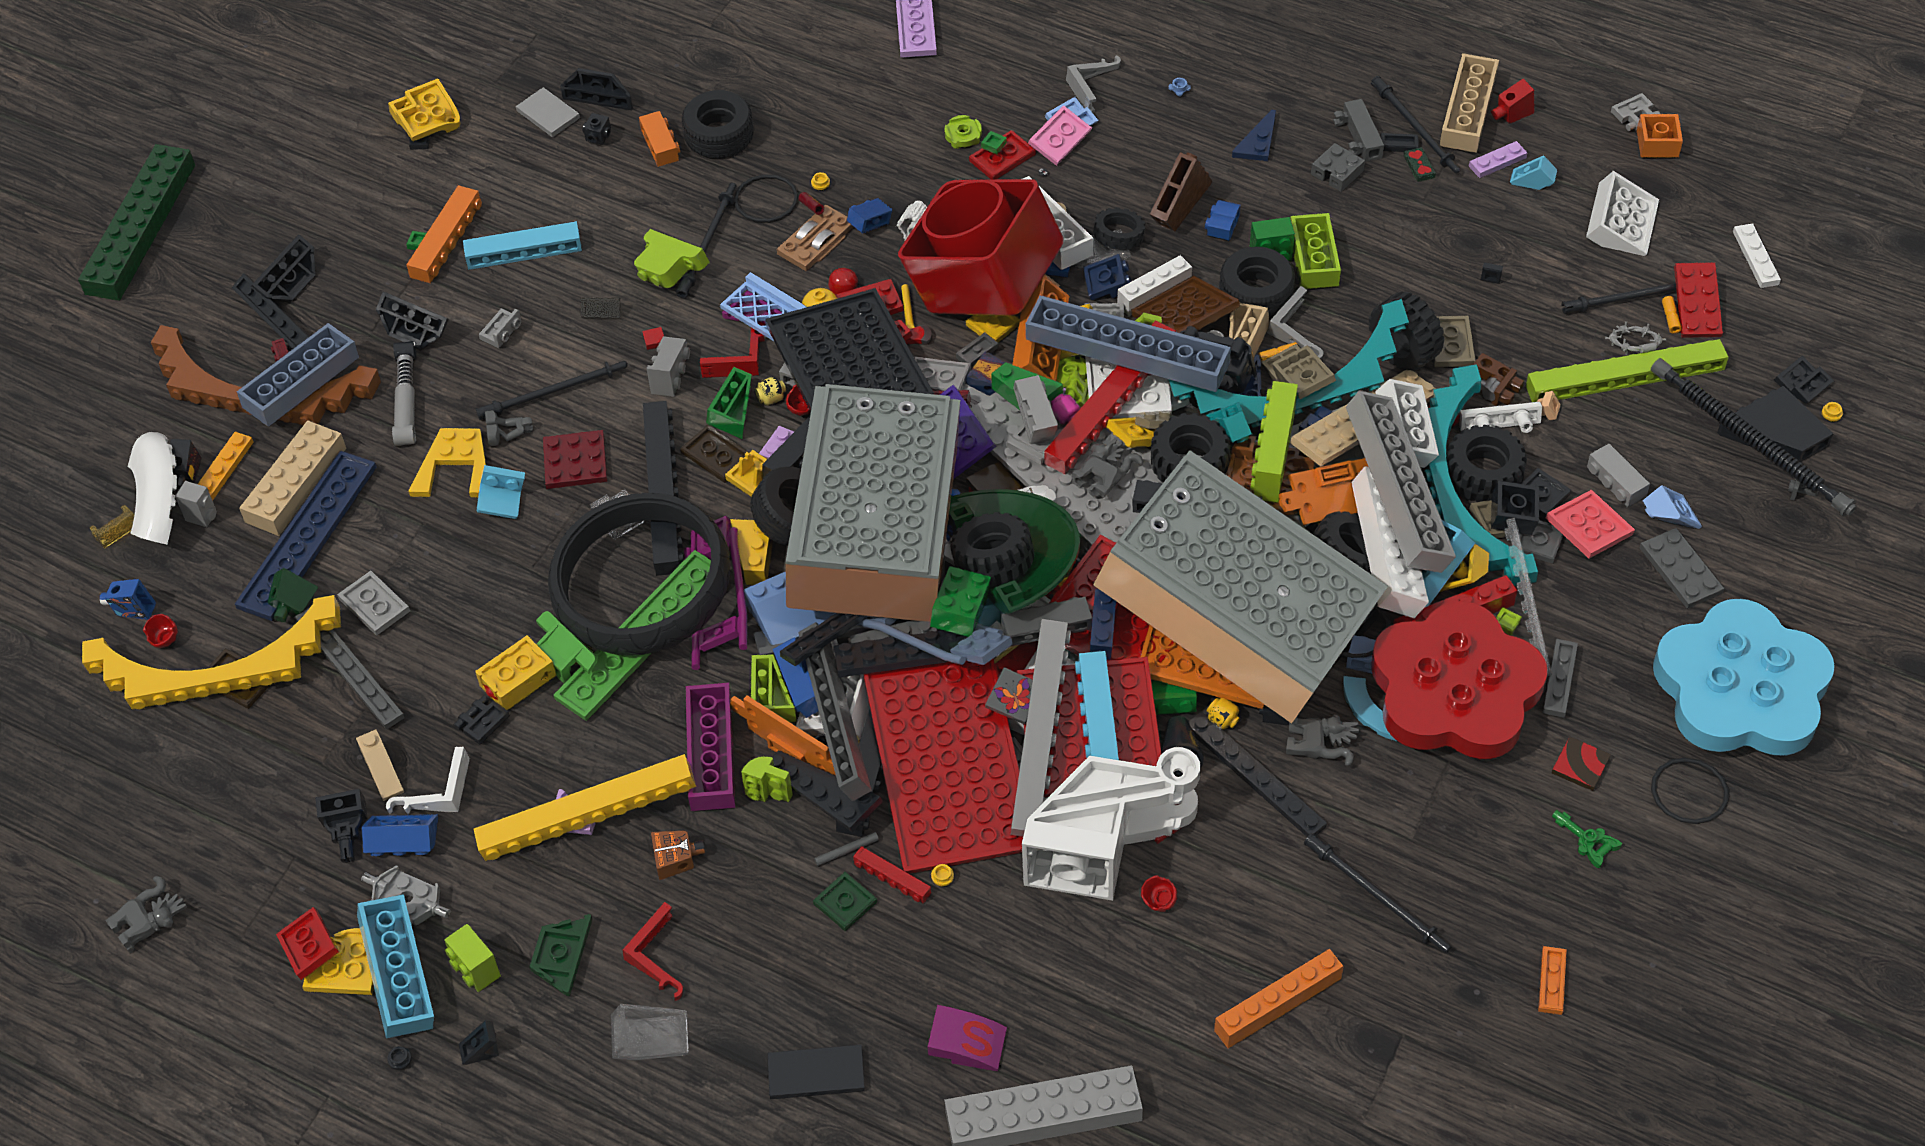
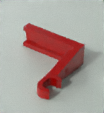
M757 322L760 326H765L764 323ZM751 328L750 356L700 358L702 378L728 377L733 367L750 373L752 376L759 375V342L765 341L764 335L756 334V330Z
M664 902L623 949V957L625 961L658 981L659 990H663L668 984L676 988L678 991L674 993V999L677 1001L683 995L682 984L641 953L672 918V914L669 913L672 907Z

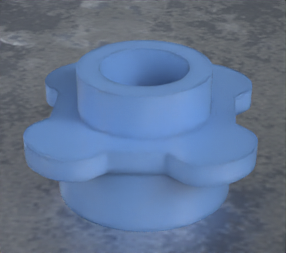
M1176 78L1169 85V90H1173L1177 96H1182L1185 91L1191 89V86L1187 84L1184 78Z

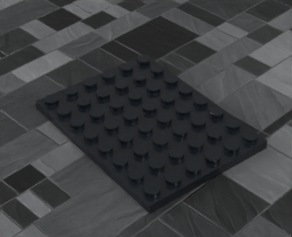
M876 288L765 319V325L810 412L815 386L825 387L826 384L934 394Z

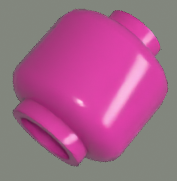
M1060 394L1051 402L1055 419L1060 424L1069 423L1080 410V406L1070 395Z

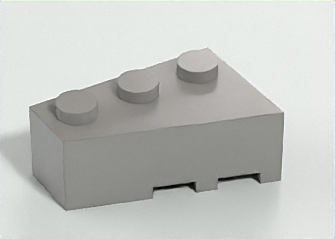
M663 336L657 347L658 355L652 357L653 365H648L646 369L651 394L674 397L676 390L680 389L681 374L685 373V361L689 359L690 348L687 347L686 339Z
M1039 375L1016 380L1013 389L1030 444L1053 439L1055 432L1058 430V424L1053 414L1051 403L1046 395L1044 381L1040 380Z

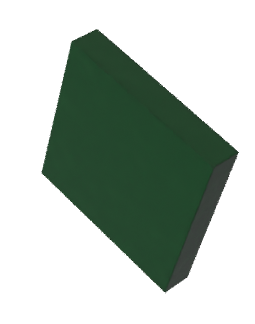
M846 872L840 875L813 900V904L844 931L848 930L877 903V898Z

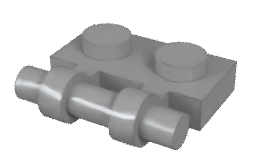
M1643 93L1611 108V113L1621 123L1630 122L1626 124L1628 131L1637 130L1639 122L1637 116L1640 114H1660L1659 111H1651L1653 103Z

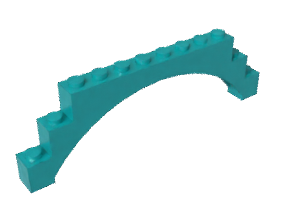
M1402 299L1382 305L1383 313L1370 339L1345 367L1334 374L1336 381L1302 399H1299L1297 396L1295 415L1303 413L1302 409L1308 407L1311 410L1317 409L1324 402L1336 403L1342 400V396L1349 395L1354 397L1358 391L1368 388L1369 391L1377 390L1381 387L1380 384H1384L1378 360L1381 359L1382 362L1391 360L1397 352L1390 330H1393L1394 333L1405 330V326L1409 324ZM1169 379L1175 399L1179 398L1182 401L1191 398L1192 393L1195 394L1201 416L1239 402L1248 425L1252 426V428L1260 427L1262 418H1266V416H1263L1265 403H1269V401H1266L1267 397L1234 394L1220 389L1217 392Z
M1477 364L1453 368L1452 377H1449L1450 387L1433 389V398H1430L1431 408H1428L1439 456L1430 462L1425 470L1426 482L1431 484L1429 488L1432 498L1435 499L1436 508L1441 520L1461 529L1476 545L1489 553L1488 572L1504 569V575L1508 576L1514 586L1534 583L1537 581L1538 570L1533 554L1527 555L1511 548L1487 532L1463 506L1451 482L1446 460L1448 436L1457 415L1465 403L1475 393L1480 392L1482 382Z

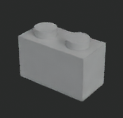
M185 481L175 495L185 521L208 527L217 513L210 493L205 486Z

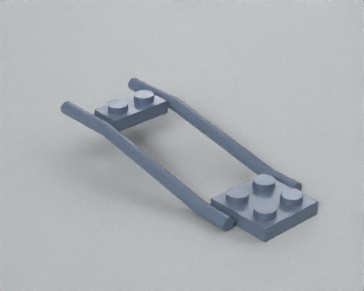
M870 616V620L865 619L857 624L858 626L879 630L940 659L961 665L965 661L985 665L1013 645L1011 637L1003 635L1002 630L987 627L980 623H977L972 635L950 649L951 653L889 626L898 620L895 618Z

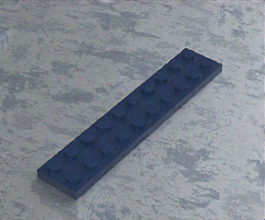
M339 451L236 601V609L270 621L274 620L277 609L268 604V598L275 572L285 568L300 577L304 576L377 468L375 462Z

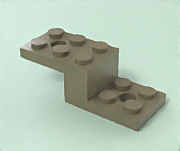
M1295 344L1262 361L1263 368L1274 381L1298 384L1297 396L1299 399L1309 396L1311 393L1336 381L1331 370L1308 345L1300 349Z

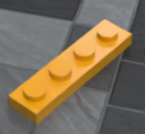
M234 432L199 481L198 485L207 487L212 501L254 443L252 437Z

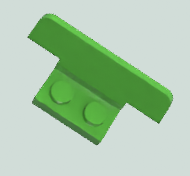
M548 611L543 612L536 622L546 634L536 645L553 661L556 676L565 683L571 677L570 667L575 662L589 674L597 663V656L569 631L556 616Z

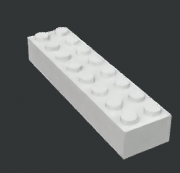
M1365 466L1351 483L1371 575L1388 586L1377 601L1378 607L1415 618L1429 603L1422 570L1407 567L1370 469Z

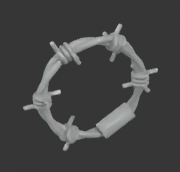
M1625 322L1624 326H1616L1618 330L1613 329L1609 337H1605V339H1609L1612 342L1611 346L1615 344L1620 346L1623 351H1626L1625 355L1628 354V350L1639 351L1640 353L1654 351L1662 343V340L1666 341L1665 338H1661L1660 333L1657 334L1650 331L1649 324L1643 328L1638 326L1627 327V322ZM1637 331L1642 333V338H1644V335L1651 334L1654 340H1650L1653 343L1637 347L1625 343L1626 339L1621 344L1617 338H1621L1623 333Z

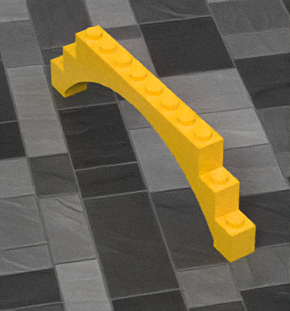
M334 595L313 599V605L305 615L276 641L245 658L214 668L171 671L144 666L114 652L104 638L82 642V663L89 674L103 672V681L110 691L125 689V700L131 709H142L147 706L164 705L168 702L185 701L195 697H207L211 694L228 693L233 690L249 689L259 685L292 681L293 679L301 678L300 656H311L315 653H321L320 631H330L341 627L340 606Z

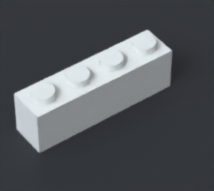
M1181 255L1119 288L1117 304H1124V312L1131 316V309L1192 276V266Z

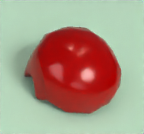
M838 268L830 274L828 287L835 295L857 288V274L851 269Z
M794 385L786 397L787 409L798 416L810 414L811 412L797 385Z
M157 614L147 620L143 627V632L147 637V641L155 648L160 649L171 645L176 640L178 629L175 622L169 616Z
M1156 875L1144 882L1141 887V897L1150 909L1165 912L1175 905L1177 889L1169 879Z

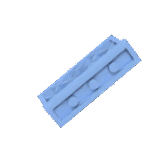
M751 272L746 276V282L720 304L721 309L772 341L774 340L767 327L757 324V321H765L767 318L781 315L771 314V309H779L784 314L806 308L805 305ZM745 290L753 293L752 296H741ZM764 300L767 302V305H756V301ZM753 301L754 306L742 307V302ZM740 302V307L731 308L729 306L731 303ZM768 310V315L757 316V311ZM754 311L755 316L746 317L743 315V312Z

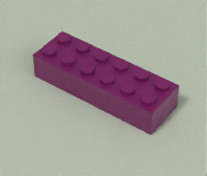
M729 683L686 686L687 760L691 766L696 787L688 790L691 811L735 808L733 726Z

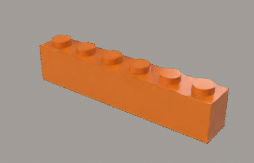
M457 186L408 261L407 269L410 278L431 283L434 277L438 275L439 269L447 261L448 255L456 247L457 241L460 236H463L468 224L472 222L476 211L481 208L482 201L478 190Z
M1328 949L1216 1017L1214 1031L1225 1046L1230 1048L1341 980L1344 966L1333 952Z

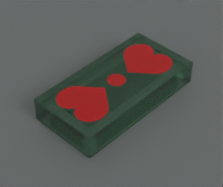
M1422 147L1404 151V158L1417 182L1435 178L1436 172Z

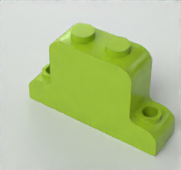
M652 229L644 235L646 249L634 261V265L638 270L637 275L641 280H647L656 286L664 288L674 286L688 270L700 271L709 264V260L702 248Z

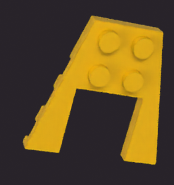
M440 428L409 489L410 497H430L436 465H474L469 494L470 497H478L480 480L484 465H486L481 430Z

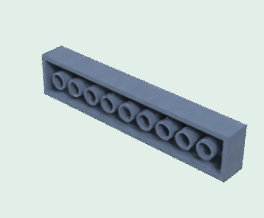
M1041 295L1025 323L1026 340L1217 392L1230 364L1231 347Z

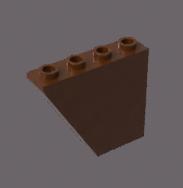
M1189 152L1186 154L1179 153L1150 213V216L1158 225L1174 232L1212 183L1209 173L1201 166L1197 156Z

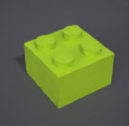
M468 924L444 939L447 946L445 952L451 959L449 963L456 972L459 970L462 972V978L469 988L473 986L479 992L501 977L493 953Z

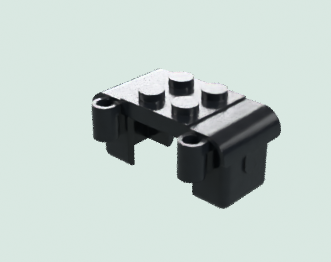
M1188 326L1186 330L1180 332L1184 335L1231 347L1230 364L1225 375L1232 376L1233 381L1237 384L1238 387L1233 391L1243 393L1252 375L1254 378L1257 377L1251 346L1240 337L1232 339L1230 337L1217 336L1213 333L1198 332L1192 326Z

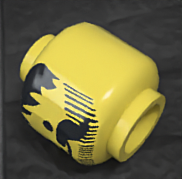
M776 377L760 381L757 384V388H755L759 402L767 406L783 400L784 392H786L783 381H779Z

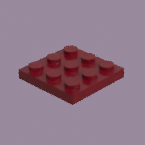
M603 430L543 437L546 489L607 482Z

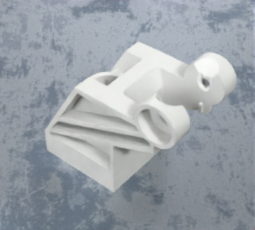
M1174 747L1160 755L1157 766L1089 756L1027 819L1022 841L1024 886L1113 901L1124 845L1154 840L1156 837L1164 835L1171 836L1172 830H1178L1181 827L1187 826L1195 819L1198 808V796L1194 788L1200 779V761L1197 756L1186 748ZM1179 770L1183 775L1176 777L1173 773Z

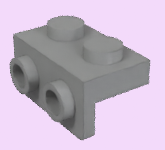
M501 308L479 333L480 340L500 348L504 342L508 341L513 331L519 328L521 324L519 310L514 309L510 313Z

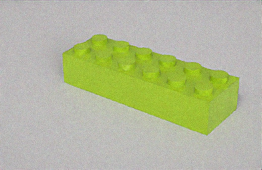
M1273 381L1272 389L1267 391L1266 401H1269V403H1265L1263 416H1266V418H1262L1260 430L1263 433H1259L1258 446L1261 447L1256 448L1255 461L1258 462L1253 463L1252 476H1255V478H1252L1250 490H1254V495L1262 497L1264 501L1279 502L1295 416L1298 384Z

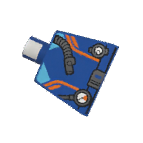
M139 579L114 581L110 584L108 591L100 595V603L102 605H109L116 615L148 620L156 604Z

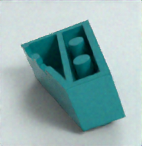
M1239 402L1205 415L1210 417L1211 421L1213 419L1217 421L1219 427L1222 426L1225 429L1230 442L1236 440L1237 443L1249 439L1248 436L1252 434Z

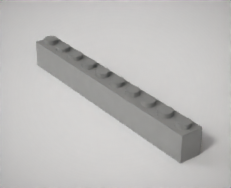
M1041 620L1010 835L1024 836L1027 819L1048 798L1043 797L1044 789H1049L1051 776H1046L1047 768H1052L1054 755L1049 753L1050 747H1055L1056 734L1052 732L1053 726H1058L1059 713H1055L1056 705H1061L1062 692H1058L1059 684H1064L1065 672L1061 671L1062 664L1067 663L1068 651H1064L1065 643L1069 644L1071 631L1067 630V622Z

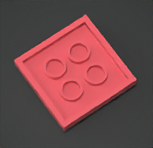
M1592 490L1548 512L1546 519L1588 559L1627 539L1635 531L1631 525Z

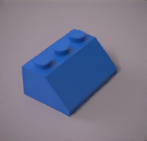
M438 814L371 816L362 826L363 853H370L371 856H380L386 852H393V855H404L406 852H415L416 855L428 854L435 846Z

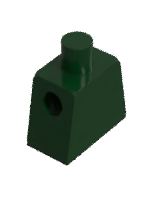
M285 568L275 572L268 598V604L277 609L274 619L279 622H286L288 615L294 617L300 614L318 589V586Z

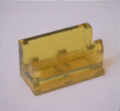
M126 505L121 506L123 510L121 515L100 529H97L94 525L89 527L92 531V536L104 548H107L131 532L134 513Z

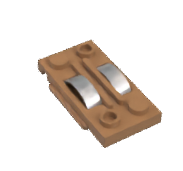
M825 204L824 212L821 215L814 214L776 249L777 255L807 271L816 262L822 261L835 249L854 226L847 222V216Z

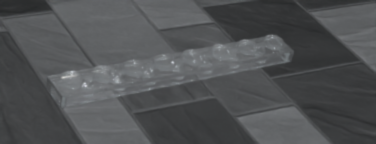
M1515 518L1507 519L1508 528L1504 530L1507 541L1511 540L1512 546H1509L1511 559L1515 558L1516 564H1513L1515 576L1520 578V582L1517 583L1520 595H1524L1525 601H1521L1524 614L1528 613L1529 619L1525 620L1528 633L1532 632L1533 638L1529 639L1530 644L1536 647L1543 655L1547 664V676H1550L1552 672L1519 529Z

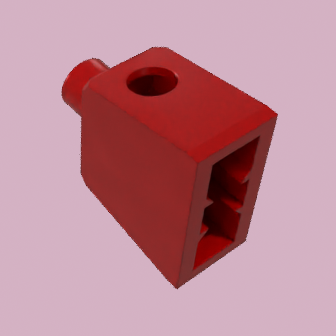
M1522 79L1498 96V107L1491 110L1494 119L1498 120L1503 117L1508 123H1513L1534 114V89Z

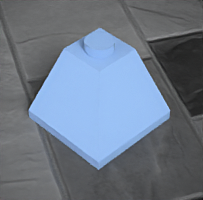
M1663 485L1643 500L1647 507L1645 510L1651 518L1655 517L1661 521L1697 529L1702 527L1685 497Z

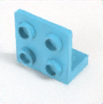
M484 465L476 511L517 519L525 472Z

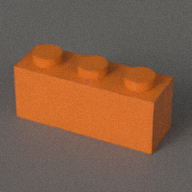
M660 111L640 116V128L657 167L679 161L678 153H680L678 142H674L673 131L671 129L668 130L667 118H663Z

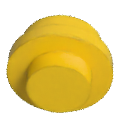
M816 173L811 180V185L814 189L824 190L829 187L830 179L825 173Z
M1829 402L1823 407L1822 416L1825 419L1838 421L1842 418L1843 410L1840 404Z
M939 864L932 870L931 879L938 886H947L953 881L954 873L948 865Z

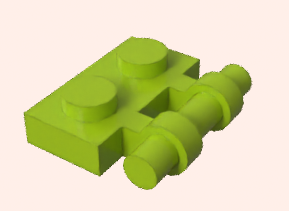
M1073 371L1068 378L1069 385L1066 387L1065 392L1066 395L1072 396L1081 408L1089 399L1087 379L1082 380L1080 378L1079 372Z

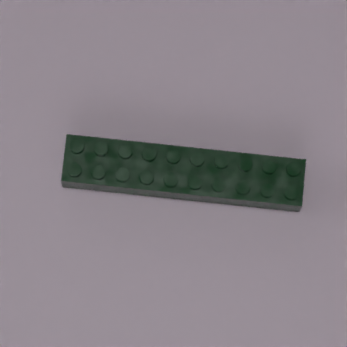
M155 144L78 278L84 295L117 301L121 300L195 167V162L189 149Z

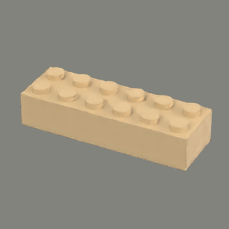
M1462 53L1442 128L1440 146L1477 153L1497 75L1499 60Z
M307 420L239 509L245 523L280 536L300 510L339 451H345L346 446L342 434Z

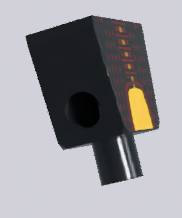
M171 439L172 455H175L176 460L173 475H177L176 490H179L185 481L195 483L202 457L191 440Z

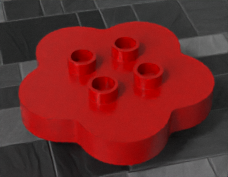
M1455 601L1441 605L1422 622H1400L1389 626L1377 637L1371 660L1372 675L1379 687L1386 693L1383 706V721L1386 729L1395 740L1405 746L1424 750L1450 746L1464 755L1478 759H1492L1502 756L1515 746L1520 736L1524 712L1530 710L1540 700L1547 678L1546 661L1536 647L1523 639L1505 634L1499 621L1490 611L1478 604L1466 601Z

